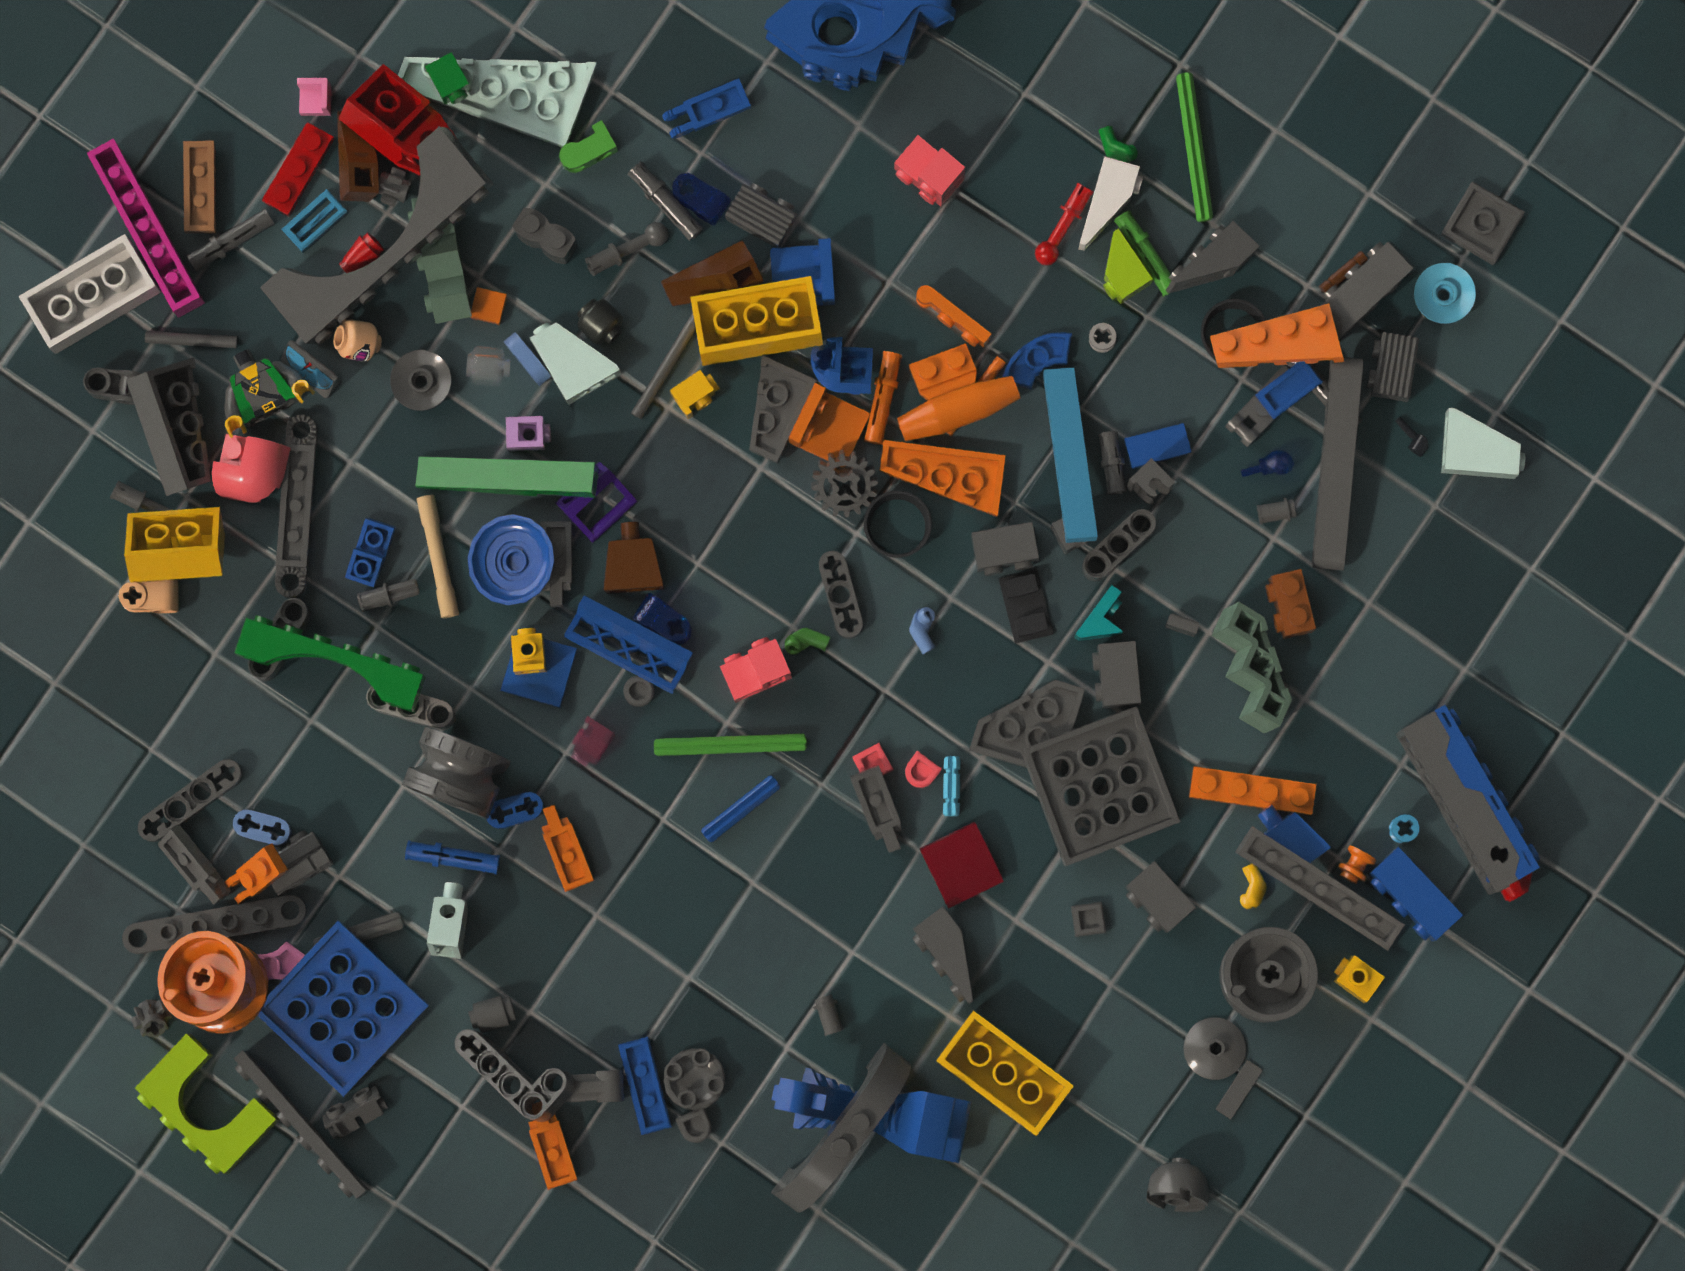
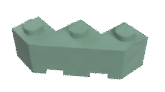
M417 198L411 199L413 211L415 209ZM413 211L407 212L409 221ZM452 223L443 229L444 235L432 245L428 243L421 249L422 255L417 259L419 271L425 270L429 294L424 295L427 313L433 312L436 324L472 317L468 289L463 273L464 268L455 232L456 228L455 224L453 225Z
M1237 602L1222 611L1211 636L1237 651L1225 677L1250 692L1239 719L1265 734L1281 726L1292 699L1288 688L1284 687L1280 675L1282 668L1275 647H1271L1266 633L1269 629L1265 617L1244 604Z

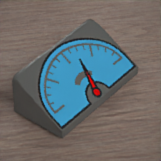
M293 340L287 343L281 362L296 370L324 398H329L341 383L339 377Z

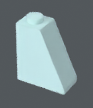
M545 323L533 331L535 335L530 337L532 344L568 405L621 375L617 364L558 323L552 325Z
M1449 408L1446 411L1441 473L1515 479L1519 475V471H1524L1525 453H1520L1521 444L1455 408Z

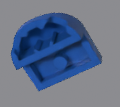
M843 337L828 338L826 345L820 348L816 345L811 351V366L816 378L824 387L838 393H850L853 395L871 394L873 348L842 347Z

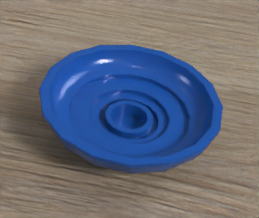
M515 514L496 517L482 526L472 540L468 554L469 575L477 590L490 601L504 605L525 603L540 594L551 578L555 563L553 544L545 529L531 518Z

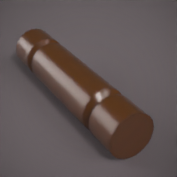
M1362 251L1358 252L1353 259L1346 262L1328 280L1318 286L1319 289L1325 294L1333 285L1336 284L1338 286L1346 279L1344 275L1354 265L1358 263L1362 266L1368 261L1366 255Z

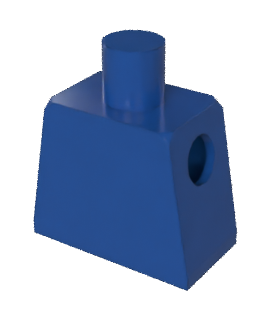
M1270 805L1257 815L1268 829L1264 834L1309 863L1331 848L1295 812H1291L1282 818L1275 807Z

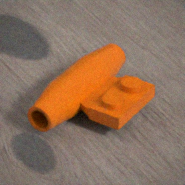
M965 343L909 364V369L918 392L927 401L898 417L897 421L905 441L941 435L995 414L1019 400L1020 394L1013 376L976 382L977 370Z

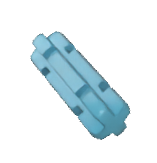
M946 756L944 758V770H946L943 780V799H945L943 815L947 817H957L960 814V803H958V799H960V774H958V770H960L961 759L958 756Z

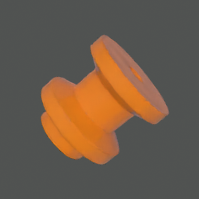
M1349 845L1347 850L1351 856L1347 863H1339L1338 868L1342 870L1340 876L1353 884H1357L1358 880L1365 882L1367 877L1363 871L1367 864H1375L1377 860L1366 852Z

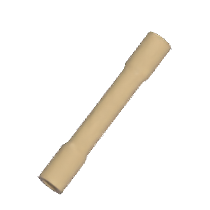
M435 495L422 496L417 498V504L428 544L441 618H450L459 615L455 591L451 584L440 532V519Z

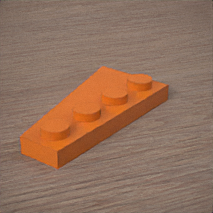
M884 440L880 472L998 517L1006 455Z

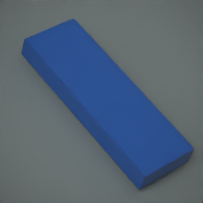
M649 1037L618 1044L641 1135L671 1128L672 1125Z

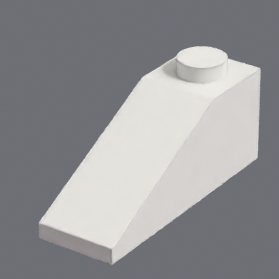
M1104 156L1078 249L1084 251L1130 202L1132 193L1139 194L1143 176L1138 175L1140 166Z

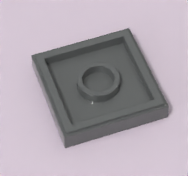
M1472 181L1440 235L1494 265L1525 211Z

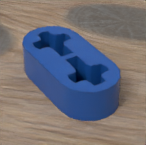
M521 793L495 801L489 818L486 820L496 829L516 826L539 818L543 813L544 803L536 793ZM526 798H530L532 802H538V806L534 808V814L529 815L526 810L520 812L516 810L517 807L525 805ZM496 807H500L503 811L513 810V814L504 817L505 822L499 823L497 819L492 820L491 816L496 813Z

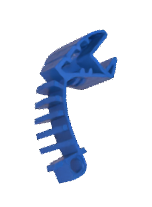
M805 1068L802 1082L780 1078L779 1085H774L772 1100L776 1101L774 1109L795 1113L793 1128L802 1130L804 1127L813 1129L816 1126L826 1129L830 1124L831 1126L858 1091L855 1090V1093H853L850 1086L843 1084L838 1086L835 1079L825 1078L823 1074L815 1073L814 1069ZM924 1091L898 1094L873 1131L908 1153L959 1163L972 1102Z

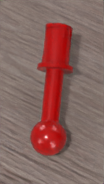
M1078 182L1066 204L1060 206L1065 212L1049 239L1038 244L1035 249V258L1042 265H1052L1057 261L1060 242L1075 217L1080 220L1082 219L1080 214L1094 194L1093 191Z

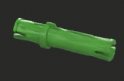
M1130 210L1122 213L1113 220L1114 223L1117 224L1129 245L1153 278L1162 296L1169 295L1170 293L1166 289L1171 283V280L1168 278L1171 273L1148 240L1150 235L1147 231L1143 232Z

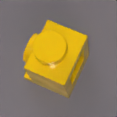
M699 370L670 389V392L689 420L693 417L691 410L696 408L700 411L712 403L711 397L720 388L711 374L704 376L702 371Z
M536 628L518 629L517 635L511 636L513 672L515 675L546 672L543 634L536 633ZM526 644L533 646V652L530 655L522 653V647Z

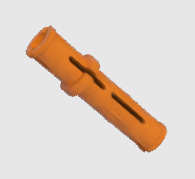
M883 351L879 375L874 380L876 389L864 437L865 442L876 445H883L894 389H898L899 382L896 380L902 355L889 351Z

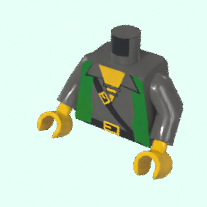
M244 350L233 357L240 372L229 377L231 384L226 388L224 404L226 430L230 438H233L232 432L237 428H241L243 434L247 432L245 425L250 428L297 402L303 403L302 394L310 391L314 395L315 391L293 368L280 361L271 363L268 358L256 363L250 350Z

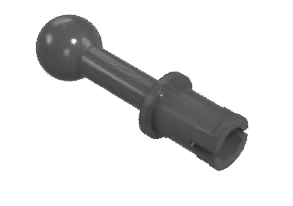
M653 222L646 227L644 234L618 247H615L612 243L608 244L607 249L585 258L586 264L589 263L587 267L590 273L595 276L614 265L621 266V258L649 244L652 246L663 245L669 236L668 229L660 222Z
M119 480L110 496V499L117 500L134 508L135 513H138L140 508L147 512L172 510L146 498L148 491L144 490V492H141Z

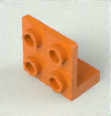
M814 383L791 431L789 443L828 462V454L832 453L837 458L839 457L840 450H844L845 456L850 457L870 414L861 408L826 393L825 387Z

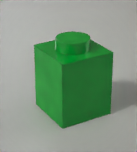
M452 52L425 66L444 104L449 102L456 104L468 96L467 93L471 91V87Z

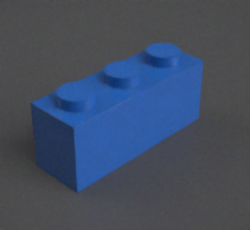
M1399 847L1395 848L1369 873L1373 878L1370 884L1381 895L1387 893L1394 902L1391 906L1401 917L1409 916L1415 923L1412 928L1424 941L1428 938L1432 942L1436 941L1463 916Z

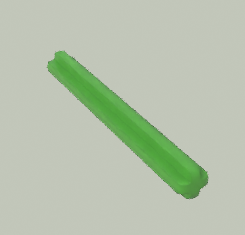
M1186 72L1178 74L1176 81L1196 220L1198 222H1206L1212 220L1213 211L1194 79L1192 73Z
M805 734L664 738L654 740V753L657 756L804 751L807 748Z

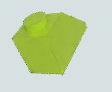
M1117 229L1113 232L1104 275L1106 283L1103 284V287L1112 300L1117 298L1119 303L1122 304L1151 285L1153 278L1121 231Z

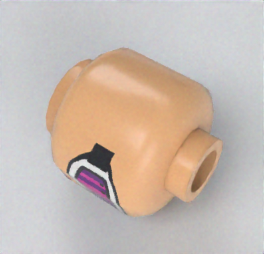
M346 320L337 327L333 342L335 349L338 350V353L344 359L364 362L369 361L375 353L379 352L382 340L372 323Z

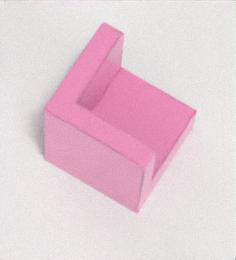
M297 78V85L300 89L299 114L301 116H331L332 86L328 78Z

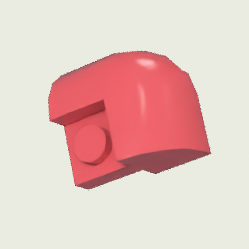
M226 434L220 462L213 461L212 481L215 492L225 499L248 503L261 502V499L268 497L275 488H280L285 475L290 447L251 436L233 435V438H230L229 434Z

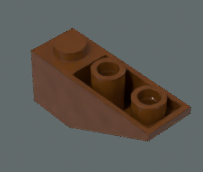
M337 111L340 201L370 202L379 193L378 161L375 148L340 121L339 116L342 111Z
M742 240L662 280L661 284L671 305L677 306L691 303L690 297L755 286L763 282L754 258Z

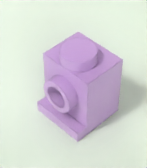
M543 416L506 417V448L509 452L545 450V443L551 442L550 424H544ZM526 431H534L535 437L532 440L524 439Z

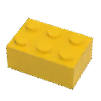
M220 507L128 513L124 557L129 581L147 582L223 576L225 532Z

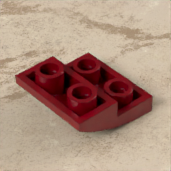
M975 822L919 848L948 909L1004 882Z

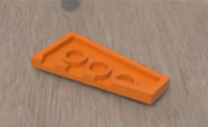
M1329 303L1210 336L1218 368L1258 366L1259 363L1287 365V362L1305 361V364H1315L1323 360H1333L1334 363L1345 362Z

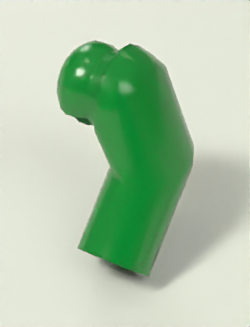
M1107 126L1098 130L1108 158L1126 163L1137 158V148L1134 145L1117 141L1113 126Z

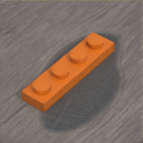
M1194 766L1189 798L1263 809L1273 805L1277 811L1312 815L1316 784Z

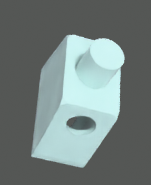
M447 882L444 885L443 897H434L427 937V946L430 954L433 956L462 959L468 907L466 901L461 899L463 885ZM447 914H454L451 918H444Z

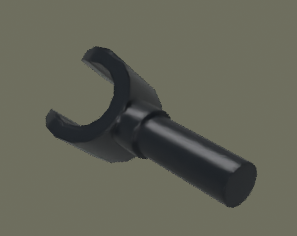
M1400 416L1395 422L1412 439L1408 449L1417 456L1422 457L1428 449L1427 438L1413 431Z

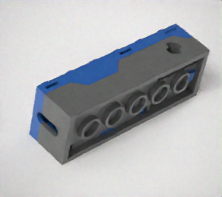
M1446 705L1401 729L1395 735L1488 895L1501 892L1505 901L1511 902L1529 892L1532 873L1540 868L1537 863L1540 857L1532 844L1527 845L1521 836L1524 833V829L1516 817L1511 818L1505 807L1509 806L1504 794L1500 789L1495 791L1489 781L1493 779L1489 768L1484 762L1480 764L1474 753L1477 752V749L1472 739L1468 735L1464 737L1458 726L1461 725V721L1453 708L1448 710ZM1491 851H1498L1501 855V861H1493Z

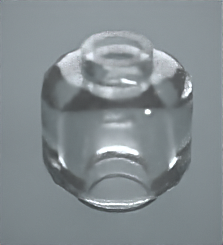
M478 345L474 347L473 352H468L466 377H471V382L474 385L497 387L501 385L503 377H509L510 359L505 358L502 348Z

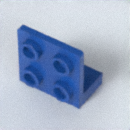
M830 238L818 239L819 245L772 248L770 250L772 283L811 276L816 305H835Z

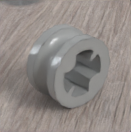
M1107 323L1096 324L1092 327L1089 334L1091 347L1100 353L1112 350L1116 343V331ZM1099 331L1102 334L1108 332L1110 334L1108 336L1110 342L1106 344L1102 341L1098 344L1095 341L1097 340L1096 332Z

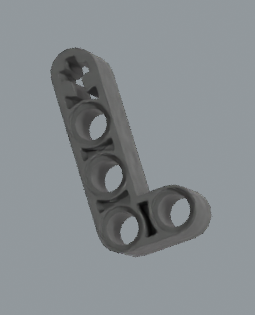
M466 1029L458 1033L455 1038L456 1051L527 1119L538 1122L548 1121L575 1090L576 1083L572 1074L557 1068L547 1069L534 1082L487 1035L481 1032ZM472 1039H474L473 1044H474L479 1050H482V1051H483L482 1053H480V1052H478V1051L471 1050L472 1045L470 1044V1041H471ZM497 1057L499 1067L494 1073H491L489 1064L492 1059ZM557 1076H561L563 1085L561 1089L555 1091L553 1089V1081ZM518 1078L521 1084L520 1089L513 1094L510 1088L511 1083ZM537 1099H540L542 1109L538 1114L534 1115L532 1105Z

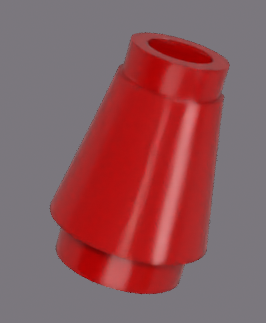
M367 232L364 236L360 235L339 265L346 273L356 271L378 259L385 249L372 234Z

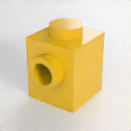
M1355 955L1351 956L1349 960L1344 957L1334 970V973L1338 975L1334 982L1363 1003L1368 1002L1385 978Z

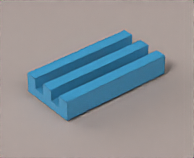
M326 189L281 230L304 253L347 215L348 212ZM327 199L331 202L295 235L292 231ZM335 208L338 210L303 242L300 241Z

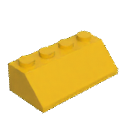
M811 276L690 297L702 366L823 345Z

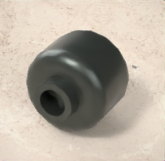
M596 299L590 300L577 314L579 317V329L594 344H601L605 341L611 344L622 333L620 326L623 322V317L605 299L598 301Z

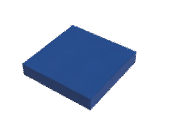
M544 639L546 672L515 675L513 672V656L511 653L500 691L561 708L577 648ZM530 644L522 647L524 655H530L533 652V646Z

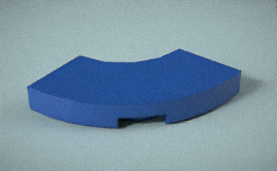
M1050 333L1030 341L1013 355L1006 366L1003 377L1013 376L1017 387L1031 389L1035 378L1044 369L1054 365H1067L1072 333Z

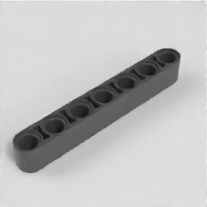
M1344 357L1345 362L1334 363L1333 360H1330L1312 553V568L1343 571L1345 565L1363 359Z

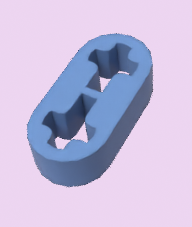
M516 332L503 341L538 386L551 377Z
M242 810L233 819V828L238 835L266 844L273 843L274 846L284 845L292 835L289 823L279 817L253 810ZM251 815V821L260 824L259 830L249 828L247 832H243L244 827L239 825L240 820H246L247 816ZM277 823H281V829L285 831V835L278 836L277 840H273V834L264 831L265 826L275 828Z

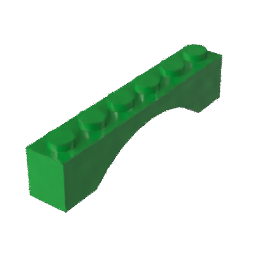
M256 615L254 620L245 619L234 652L237 656L267 666L297 657H317L335 661L351 668L364 677L385 704L415 712L426 679L423 674L419 673L421 668L404 662L401 667L390 664L391 658L373 653L372 658L360 654L362 649L348 644H344L343 648L331 645L332 639L317 634L311 639L302 636L303 630L289 625H285L283 630L272 626L274 621Z

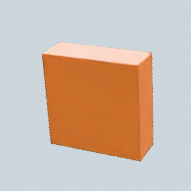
M477 287L471 309L472 317L470 318L500 325L507 294Z

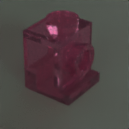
M587 716L585 723L589 726L586 730L581 728L572 741L575 748L570 756L585 767L588 763L596 766L615 737L612 731Z

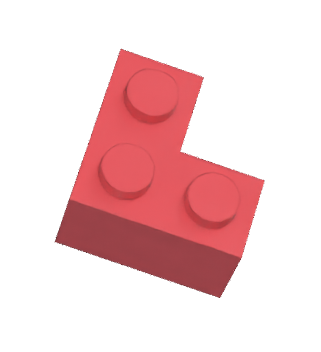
M919 135L915 137L894 162V169L897 171L895 175L908 186L911 183L921 190L919 195L931 205L936 202L942 207L965 178L964 165L943 148L937 151Z
M768 637L762 638L751 644L752 649L747 651V655L742 656L741 652L724 659L725 664L720 666L735 703L792 679L791 672L776 639L770 641Z

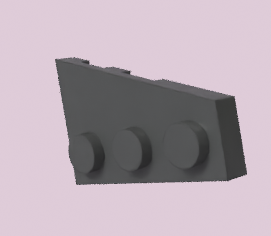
M763 355L749 450L779 464L789 443L791 431L814 383L818 384V381Z

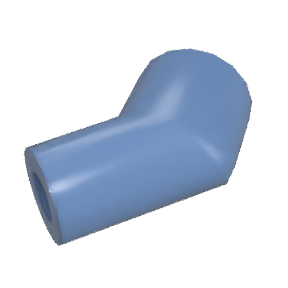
M929 607L918 609L915 612L909 628V632L922 654H926L936 647L928 635L931 624L935 619V613Z

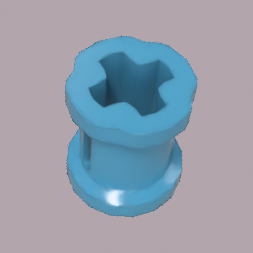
M1399 815L1391 821L1389 835L1397 843H1408L1417 837L1420 828L1419 823L1411 815ZM1409 823L1408 831L1411 833L1410 836L1408 834L1400 836L1398 834L1400 827L1397 824Z

